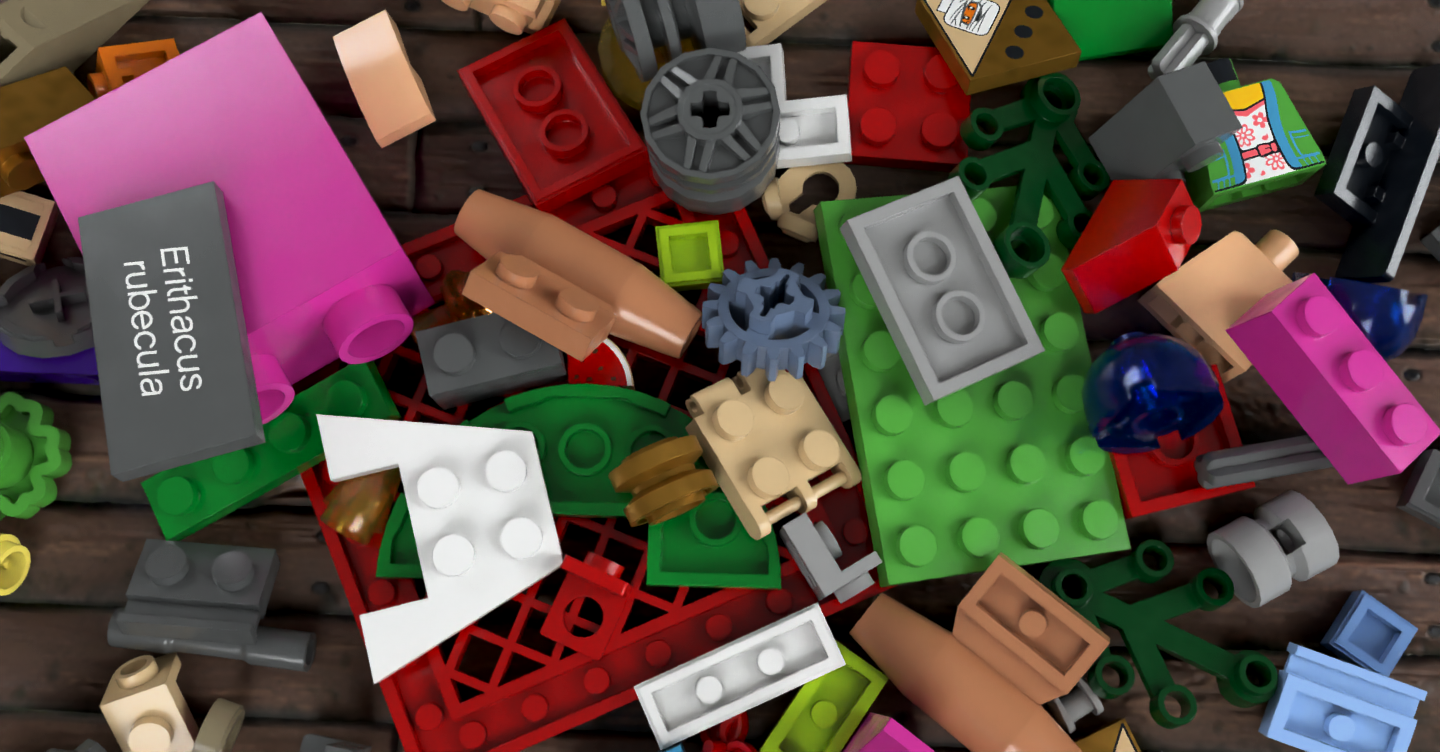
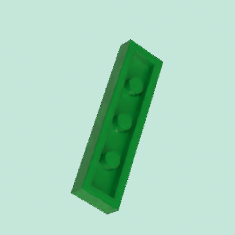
M374 361L350 364L295 395L292 403L283 413L263 425L266 443L161 471L143 481L141 485L166 541H181L324 461L326 458L316 414L397 420L401 416Z

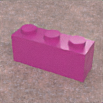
M1315 272L1267 293L1225 330L1348 485L1402 473L1440 435L1438 426Z

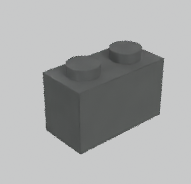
M1203 61L1155 78L1088 139L1110 176L1111 181L1182 179L1185 184L1186 180L1182 173L1186 170L1188 172L1196 171L1221 157L1224 151L1220 144L1243 127L1206 62Z
M496 313L415 332L429 396L443 410L568 380L563 351Z

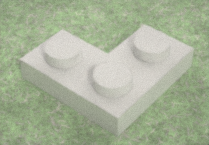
M782 44L746 47L744 51L738 52L759 65L775 86L780 108V153L776 169L852 162L847 94L787 101Z

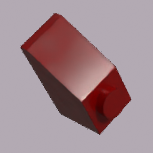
M1132 179L1112 181L1061 268L1084 313L1096 314L1179 270L1191 245L1198 240L1202 227L1200 211L1194 206L1183 180Z

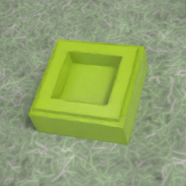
M718 220L655 226L661 280L676 292L708 289L710 283L722 285L724 265Z

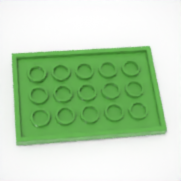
M1017 186L988 188L978 198L971 200L992 244L995 238L1009 227ZM1044 189L1037 226L1049 240L1051 248L1049 260L1027 278H1010L1045 351L924 406L839 229L848 219L908 195L821 201L813 211L827 289H839L841 296L838 306L846 309L843 335L840 338L838 352L857 460L862 476L861 482L873 550L877 552L882 560V563L876 566L880 587L985 572L1000 552L1017 565L1027 566L1131 549L1115 472L1092 397L1098 391L1080 305L1061 271L1069 256L1067 247L1060 242L1056 232L1061 216L1046 189Z

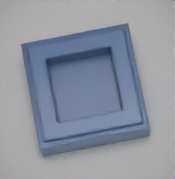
M1358 590L1351 593L1320 644L1345 662L1389 677L1418 628L1365 591Z

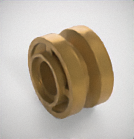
M696 435L680 438L674 436L652 443L622 460L621 465L609 473L608 477L615 492L631 493L633 499L624 508L631 527L646 523L652 526L681 515L706 500L705 496L719 487L711 469H696L694 463L703 453Z

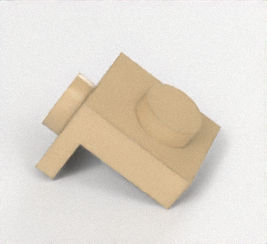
M176 652L153 658L151 655L136 657L121 665L112 675L99 707L122 752H192L199 728L176 683L182 665Z

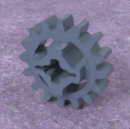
M771 258L766 269H759L752 260L745 261L744 274L740 275L733 270L726 269L723 271L722 285L710 283L708 286L707 301H703L702 328L705 329V344L707 348L719 347L718 362L722 365L735 360L741 361L742 376L748 377L756 368L765 369L768 381L775 382L778 370L787 369L795 379H800L803 377L805 363L821 370L825 367L826 354H837L839 350L846 309L838 306L841 296L839 289L825 290L826 276L822 273L813 275L810 278L803 276L804 264L799 262L788 270L781 268L778 258Z

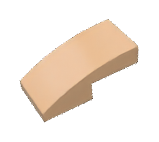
M386 9L333 36L339 58L352 91L376 142L381 148L436 121L422 79L410 64L397 24Z

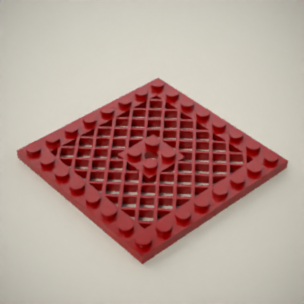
M651 162L549 213L660 274L658 257L637 250L648 224L655 227L718 220L724 270L730 269L740 275L744 274L745 261L752 260L759 269H766L769 265L767 255L745 207L740 211L715 216L688 211L666 196L654 179ZM527 195L512 200L534 208ZM674 207L679 220L661 212ZM455 223L401 245L435 304L459 295L449 317L426 308L412 316L414 325L417 318L436 326L465 320L473 300L462 295L470 271L487 259L454 233ZM634 224L625 245L603 237ZM699 289L702 292L696 308L701 312L703 301H707L708 289ZM701 323L696 334L705 338V329L702 328ZM610 334L607 337L622 352L627 354L626 359L632 373L638 358L669 370L658 396V399L667 403L679 375L710 386L725 379L732 365V362L725 365L720 364L717 373L714 374L686 363L685 360L693 341L684 355L677 359ZM408 338L395 350L383 356L377 369L386 387L399 358L423 367L420 353L405 348ZM338 358L292 385L295 395L349 364ZM805 363L803 367L804 381L859 468L857 454L819 370ZM425 374L422 376L413 399L388 389L394 404L408 409L403 421L419 422L423 415L443 424L460 425L463 421L469 419L475 403L459 406L455 415L427 405L430 396ZM568 380L540 386L538 388L568 384ZM529 389L499 396L498 398L504 400L510 396L527 392ZM671 405L672 408L692 418L689 411ZM325 459L300 474L365 645L359 615L425 599L428 596L426 592L423 598L416 579H384L376 577L379 549L391 514L386 499L396 502L400 493L389 489L398 467L380 471L378 477L375 473L333 482L330 480ZM828 470L811 479L808 483L812 487L833 474L831 470ZM862 482L850 489H845L842 486L818 498L817 507L807 512L813 525L823 521L838 542L842 556L835 559L841 571L874 552ZM779 497L765 506L769 511L771 506L776 507L788 499ZM798 511L792 513L795 516L802 515ZM554 517L560 544L569 523L601 535L594 550V553L605 557L611 540L643 552L630 584L634 589L601 660L596 661L579 652L563 658L567 647L556 642L551 656L519 643L533 609L546 614L550 611L552 605L537 600L547 578L546 576L530 586L526 595L519 593L511 598L522 603L508 638L477 626L478 619L459 632L448 660L442 644H439L382 680L379 684L405 752H519L638 700L633 686L817 602L824 617H827L898 585L880 587L877 567H874L868 572L875 583L842 604H840L834 593L818 601L788 549L777 545L779 557L787 561L780 564V590L724 588L683 606L690 587H679L673 603L640 590L647 574L648 543L617 531L616 528L620 519L608 518L606 524L602 525L587 518ZM588 597L575 599L570 611H565V625L572 634L576 626L593 633L597 632L601 626L580 617ZM636 600L668 612L623 632ZM472 636L503 647L489 682L459 670ZM515 653L547 665L502 685ZM456 681L485 693L463 701Z

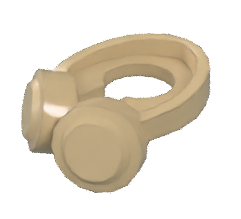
M844 163L792 167L779 179L777 177L773 178L761 197L766 213L769 214L771 220L777 221V227L782 230V233L805 243L817 241L818 233L813 211L817 205L812 204L800 214L790 212L789 207L792 202L803 195L804 182L815 174L828 175L835 180L839 192L835 200L855 199L857 192L856 181L850 168Z

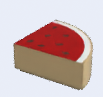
M606 338L582 362L567 354L568 384L589 383L635 390L628 361L619 347L609 338Z

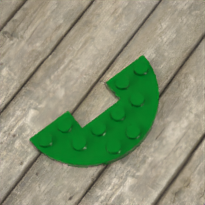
M586 383L561 384L537 388L504 399V403L485 411L470 421L466 419L460 426L532 431L538 449L553 517L627 519L624 508L630 503L633 496L631 493L615 492L608 477L609 473L621 465L622 460L652 443L674 436L678 438L688 436L689 434L685 428L693 419L672 408L671 404L639 391L610 385ZM702 456L694 463L696 469H709ZM720 486L705 496L706 500L695 508L662 523L648 526L647 586L781 589L780 557L773 525H771L770 534L759 540L753 539L746 531ZM401 492L398 496L385 527L376 570V577L424 580L405 492ZM762 506L764 512H767L766 506Z

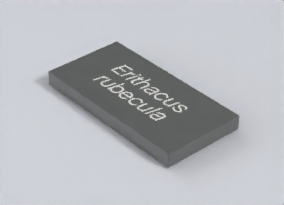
M212 181L78 217L111 475L125 482L266 443L224 195L218 185Z

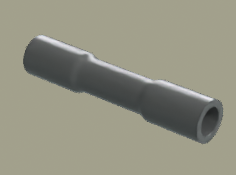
M122 607L117 608L112 614L107 631V640L111 647L163 654L174 652L242 660L250 665L308 672L310 670L317 645V638L314 632L258 625L256 630L258 635L256 645L122 634L115 621L118 613L124 612L125 608Z

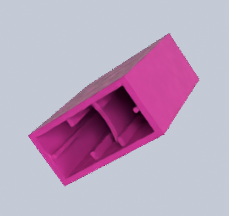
M262 12L24 137L81 253L82 246L78 217L212 181L218 185L224 195L263 425L283 413L292 403L295 396L293 384L338 358L348 364H362L385 356L399 347L409 337L414 327L412 316L435 304V301Z

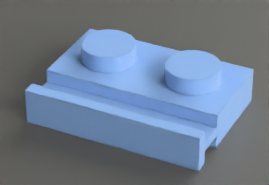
M1289 642L1286 650L1289 652L1284 669L1278 672V687L1273 697L1268 701L1258 732L1268 738L1307 752H1407L1418 721L1414 719L1419 701H1425L1427 691Z

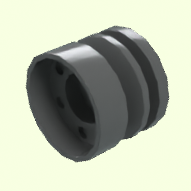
M605 0L619 47L634 66L641 83L652 80L658 72L654 49L659 48L665 64L682 54L680 41L688 38L695 51L706 48L733 52L746 50V34L739 0Z
M706 48L685 52L659 69L645 90L640 115L653 176L666 196L688 211L713 216L740 211L760 198L775 177L780 153L779 103L775 86L761 67L738 52ZM717 116V127H704L706 117Z

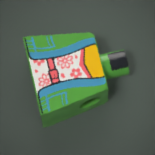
M1230 58L1218 59L1207 64L1243 128L1220 144L1224 151L1221 157L1196 171L1188 172L1186 170L1184 172L1188 193L1194 206L1200 212L1301 185L1326 165L1321 150L1279 81L1271 78L1241 86Z

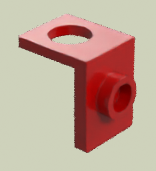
M590 551L587 552L583 562L565 555L560 568L565 570L567 574L541 627L540 634L599 661L634 588L629 583L620 579L625 568L611 560ZM581 597L594 599L600 605L603 612V621L599 630L588 637L575 636L567 629L564 622L567 606L573 600Z

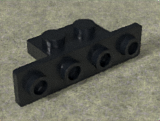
M1440 64L1415 69L1410 74L1399 105L1375 85L1355 89L1314 194L1321 202L1353 225L1335 274V278L1344 285L1386 283L1392 281L1396 275L1440 155Z

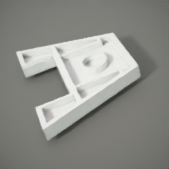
M316 414L331 481L339 482L399 467L428 598L359 615L374 684L386 679L560 568L563 562V555L532 431Z

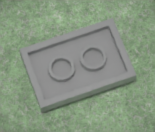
M959 176L848 219L839 228L924 406L1045 351Z

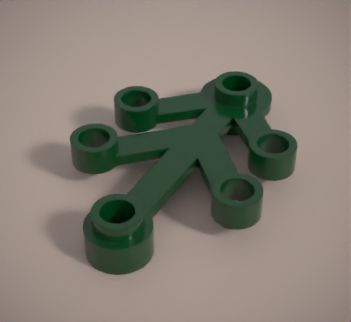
M1057 72L1030 79L1022 87L1020 100L992 110L985 107L975 109L960 126L962 140L967 146L977 151L989 149L1002 136L1004 131L1031 124L1027 142L982 159L966 157L948 175V180L959 176L970 200H974L988 189L991 183L1020 173L1009 227L1000 233L993 242V246L1009 278H1027L1049 260L1051 253L1049 240L1037 226L1044 189L1048 192L1062 217L1056 227L1057 236L1065 247L1073 250L1081 236V233L1077 231L1074 224L1083 232L1093 215L1090 210L1086 209L1081 200L1090 201L1094 199L1110 183V176L1105 167L1095 159L1074 123L1081 102L1079 90L1072 80ZM977 124L980 125L986 131L987 134L980 131ZM1055 139L1073 166V169L1067 175L1052 151ZM964 173L970 175L975 181V184H972L970 181H968ZM1085 176L1090 179L1091 183L1086 180Z
M1152 539L1146 540L1132 550L1129 556L1092 569L1078 560L1064 559L1051 562L1040 572L1037 580L1097 628L1101 630L1098 623L1100 621L1119 631L1150 697V714L1153 720L1161 727L1176 729L1191 722L1197 713V702L1189 689L1174 683L1159 650L1216 676V682L1221 695L1236 707L1251 708L1268 701L1275 694L1278 687L1276 667L1261 653L1245 650L1233 654L1165 622L1198 609L1215 611L1230 602L1234 595V584L1229 575L1218 568L1204 569L1191 578L1187 585L1130 605L1105 592L1137 579L1144 583H1154L1170 573L1174 565V557L1170 548L1163 542ZM1144 552L1155 556L1159 564L1158 571L1151 570L1145 565L1143 561ZM1063 580L1071 581L1078 588L1080 593L1079 599H1072L1064 593L1062 589ZM1203 580L1210 581L1215 585L1218 591V599H1213L1205 593ZM1108 646L1088 671L1090 688L1096 695L1104 699H1115L1127 693L1135 681V674L1131 664L1125 658L1111 654ZM1104 666L1111 667L1119 675L1120 682L1118 688L1111 687L1104 681L1102 676ZM1247 666H1250L1256 672L1260 681V687L1253 685L1246 676ZM1166 696L1173 697L1180 704L1181 715L1179 718L1173 717L1166 710L1164 703Z

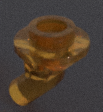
M451 270L443 278L442 286L439 288L445 304L412 317L414 327L411 336L415 343H417L415 333L417 331L494 313L462 295L470 271L465 273L460 270Z

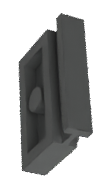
M146 539L125 594L128 599L124 612L118 613L115 621L122 634L256 645L258 639L256 630L260 619H264L281 564L276 549Z

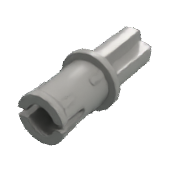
M1199 0L1191 12L1181 15L1173 23L1172 37L1153 58L1152 64L1148 67L1150 78L1154 80L1158 76L1191 66L1200 55L1210 54L1217 47L1218 36L1221 34V31L1243 8L1244 0Z

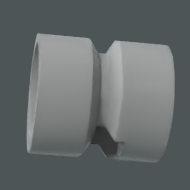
M1293 490L1286 491L1255 508L1253 519L1246 516L1239 517L1208 534L1207 538L1208 551L1215 568L1229 575L1234 584V595L1251 608H1258L1289 591L1292 585V578L1299 582L1307 581L1337 564L1340 557L1338 543L1324 516L1310 500Z

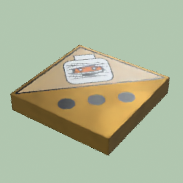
M917 0L915 13L966 95L1077 67L1082 51L1047 0Z

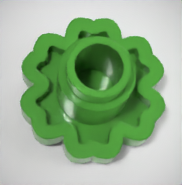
M7 392L0 396V521L6 515L26 520L33 517L40 510V507L43 508L51 504L57 497V486L54 478L67 474L72 467V457L69 452L71 437L65 430L52 426L54 422L53 410L47 405L31 400L16 392Z

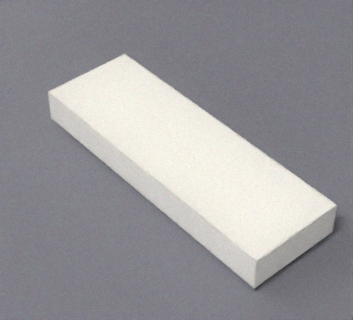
M817 602L633 687L659 748L662 750L846 665Z

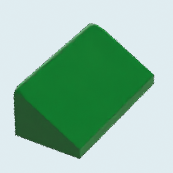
M1047 0L1082 51L1079 61L1162 49L1173 35L1172 0Z

